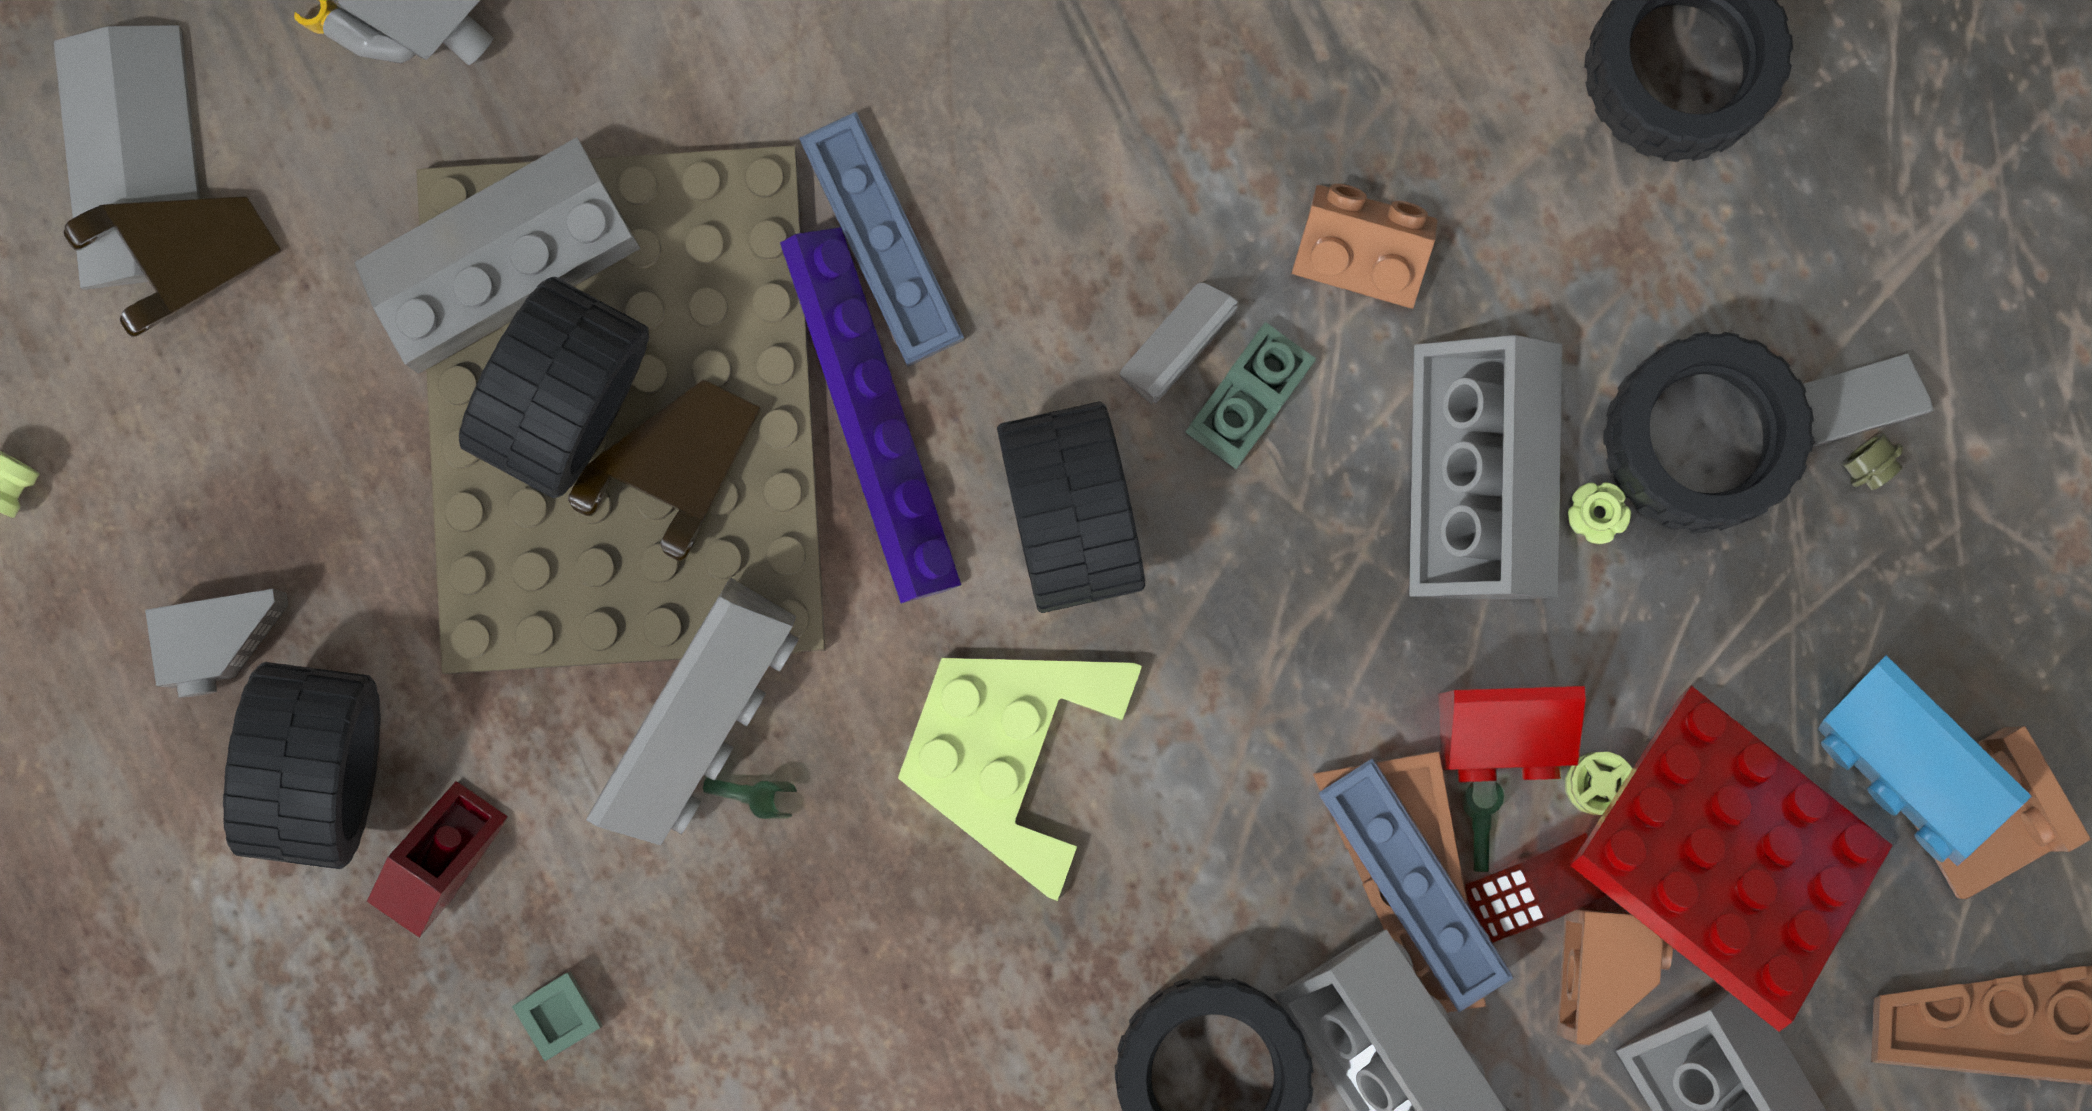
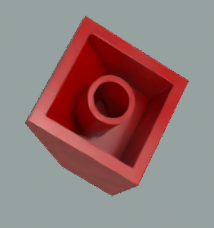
M1585 686L1471 689L1440 693L1439 717L1443 770H1458V782L1497 781V768H1522V780L1561 779V766H1578L1586 700Z

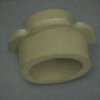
M1879 433L1857 447L1842 463L1852 476L1850 479L1852 486L1858 487L1866 483L1871 490H1875L1891 480L1902 469L1896 457L1902 454L1903 446L1901 444L1894 446L1884 433Z

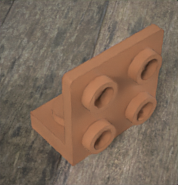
M2026 726L2004 727L1978 742L2032 797L1960 865L1956 866L1949 858L1944 862L1935 859L1955 896L1959 899L1970 898L2050 851L2070 852L2091 840Z

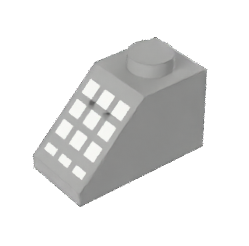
M269 589L145 610L156 686L177 687L178 698L216 693V681L235 678L285 611L288 606L287 593Z

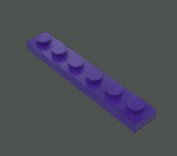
M842 228L795 234L780 242L900 603L943 593L961 586Z

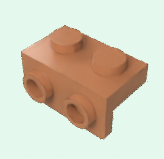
M1332 184L1330 188L1317 185L1291 274L1413 309L1434 246L1437 219L1428 216L1425 209L1413 203L1394 201L1389 205L1368 199L1362 190L1350 185Z

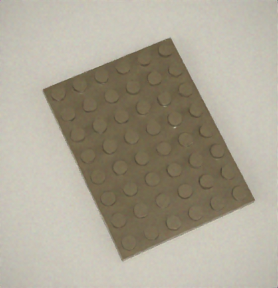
M795 146L590 158L641 249L574 287L645 324L649 330L647 349L636 377L617 416L590 462L703 379L761 407V411L714 500L687 559L677 561L663 552L661 540L679 510L611 478L596 513L592 516H585L575 511L568 501V496L573 486L563 496L554 499L461 449L458 435L465 410L482 371L510 323L426 369L442 674L681 660L730 577L796 616L789 633L799 638L792 653L826 651L807 322L780 242L801 233L797 150ZM532 162L416 169L419 226Z

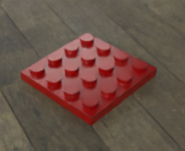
M1691 685L1679 696L1570 866L1780 1032L1794 1021L1893 845Z

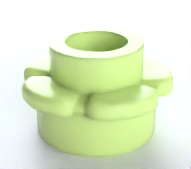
M1590 482L1580 486L1572 496L1573 504L1568 510V521L1571 528L1577 534L1585 536L1588 542L1594 544H1604L1612 541L1616 533H1622L1627 529L1631 519V510L1624 503L1626 500L1624 492L1618 486L1609 482H1604L1601 485ZM1601 506L1605 509V516L1603 518H1597L1594 515L1595 507Z

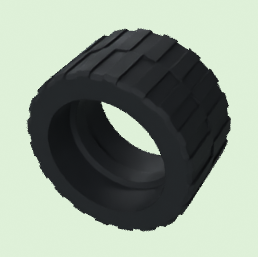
M1612 0L1595 24L1589 38L1591 40L1589 49L1585 53L1584 68H1587V81L1585 84L1588 96L1592 97L1596 107L1594 111L1601 122H1605L1612 130L1614 137L1622 144L1625 142L1635 148V152L1647 157L1651 155L1670 162H1678L1684 159L1696 161L1708 158L1717 151L1721 153L1733 146L1775 106L1783 93L1781 90L1784 83L1789 79L1792 67L1790 56L1793 50V38L1789 34L1787 25L1789 19L1784 7H1780L1777 0ZM1672 5L1694 7L1712 15L1730 31L1741 53L1743 79L1737 93L1725 106L1707 114L1684 113L1663 105L1643 87L1632 65L1630 41L1638 23L1656 8Z
M555 276L542 281L530 293L511 320L481 373V377L465 410L458 436L461 449L554 499L563 496L577 481L582 471L590 462L617 416L645 355L646 346L649 341L648 327Z
M1696 333L1687 339L1680 340L1679 338L1665 345L1637 365V368L1624 378L1617 388L1619 391L1615 399L1609 404L1606 413L1608 417L1607 426L1603 430V445H1606L1608 456L1606 462L1610 474L1613 473L1619 485L1618 487L1624 492L1626 499L1629 498L1637 507V511L1648 519L1653 518L1661 522L1662 526L1674 530L1686 529L1690 530L1691 533H1706L1719 528L1721 531L1768 512V508L1781 503L1791 493L1790 489L1795 482L1801 480L1807 468L1805 464L1808 455L1812 452L1813 411L1812 406L1809 407L1805 395L1807 391L1801 379H1797L1789 368L1790 365L1780 355L1777 356L1768 350L1767 345L1755 339L1751 341L1739 337V334ZM1699 374H1708L1722 378L1740 389L1757 411L1763 432V448L1760 462L1755 471L1743 483L1731 490L1718 493H1702L1688 489L1673 479L1656 457L1650 437L1651 412L1660 395L1671 384L1682 378Z
M1098 401L1000 423L997 427V432L1037 610L1041 613H1046L1142 591L1146 585L1140 545L1122 462L1106 405Z
M271 662L261 663L251 673L236 710L224 775L223 824L226 841L233 854L241 857L333 869H343L351 862L353 855L359 847L367 822L376 778L380 743V699L377 685L370 675Z
M1203 976L1201 979L1194 980L1187 978L1174 982V985L1162 992L1161 990L1157 991L1148 998L1149 1001L1140 1010H1136L1129 1020L1130 1025L1125 1035L1121 1036L1117 1048L1118 1058L1117 1064H1115V1082L1122 1111H1162L1156 1101L1152 1087V1066L1156 1052L1165 1037L1175 1027L1189 1019L1202 1015H1223L1235 1018L1250 1026L1264 1041L1272 1059L1274 1079L1270 1098L1263 1111H1307L1309 1103H1312L1314 1088L1311 1086V1073H1314L1312 1058L1307 1053L1304 1044L1306 1040L1301 1030L1276 1001L1246 982L1234 978L1232 980L1221 979L1218 976Z

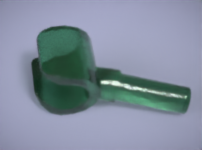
M708 777L704 781V793L749 804L752 813L760 819H788L792 817L791 813L778 811L774 804V796L777 791L797 792L796 787L788 781H760L754 786L740 785L717 779L712 780Z
M1471 782L1463 793L1462 806L1467 815L1473 818V871L1489 872L1492 816L1502 806L1504 793L1500 784L1495 782L1492 787L1493 806L1486 809L1480 808L1473 801L1474 783Z

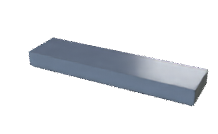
M857 112L800 137L801 145L907 367L964 341V336Z
M1374 758L1318 793L1458 1012L1466 1009L1514 978V975Z

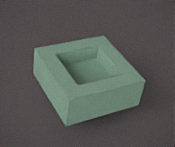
M571 971L512 1006L544 1061L551 1059L603 1027Z

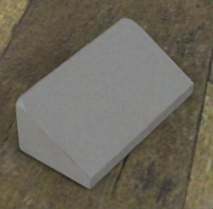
M1206 283L1195 285L1121 369L1119 374L1121 379L1151 405L1153 402L1157 404L1235 315L1238 308L1236 306L1237 301L1230 295Z
M1908 354L1803 384L1807 391L1805 395L1809 407L1812 406L1814 422H1812L1813 447L1934 411L1931 398Z

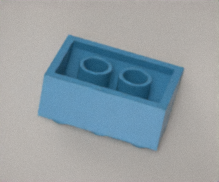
M1887 655L1823 719L1818 728L1826 737L1821 741V745L1829 756L1844 769L1849 770L1854 765L1872 782L1867 790L1874 800L1893 816H1896L1901 811L1917 826L1919 830L1914 834L1916 840L1931 856L1940 862H1944L1949 858L1956 866L1960 865L2032 797Z

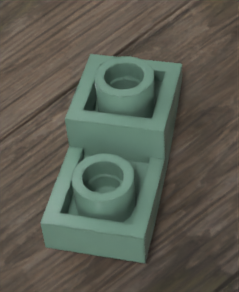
M1265 322L1185 433L1237 469L1316 361V358Z

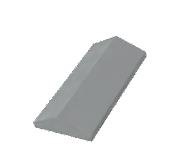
M179 25L107 26L55 40L54 48L73 218L104 204L201 199L182 28ZM115 229L88 247L76 251L80 288L83 290L149 282Z

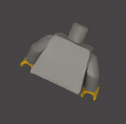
M318 0L321 4V9L316 17L306 19L300 14L294 13V18L299 24L314 33L325 34L331 40L360 57L400 64L410 60L415 55L427 60L444 43L469 66L484 53L494 39L468 15L480 0Z

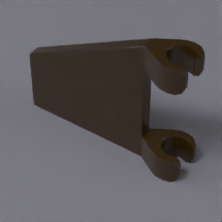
M247 196L104 204L72 218L66 223L64 237L70 246L77 251L88 247L115 229L156 293L130 305L121 314L120 323L131 337H137L169 316L281 251Z
M703 379L588 463L568 496L571 507L585 516L594 515L605 495L611 478H614L679 510L661 540V548L667 556L677 561H684L687 559L701 526L757 419L761 407Z

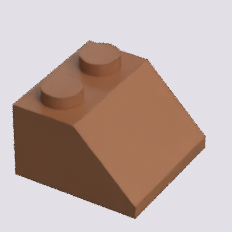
M1565 907L1557 1035L1575 1044L1591 1045L1660 984L1661 969H1670L1673 947L1629 912Z

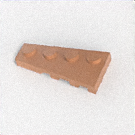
M1440 751L1376 762L1468 904ZM1361 765L1314 773L1313 776L1320 791H1322ZM1336 822L1335 825L1349 851L1363 882L1362 885L1376 911L1383 929L1387 930L1392 939L1402 945L1408 952L1412 960L1413 970L1429 995L1435 997L1443 1005L1447 1013L1457 1011ZM1485 997L1464 1010L1485 1007Z
M2080 966L2052 972L1997 978L1990 981L1880 995L1874 998L1871 1062L2092 1085V966Z

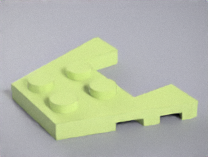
M941 658L898 779L1048 898L1058 901L1077 846L1017 825L1015 823L1017 814L1059 699H1064L1123 720L1142 666L1124 662Z

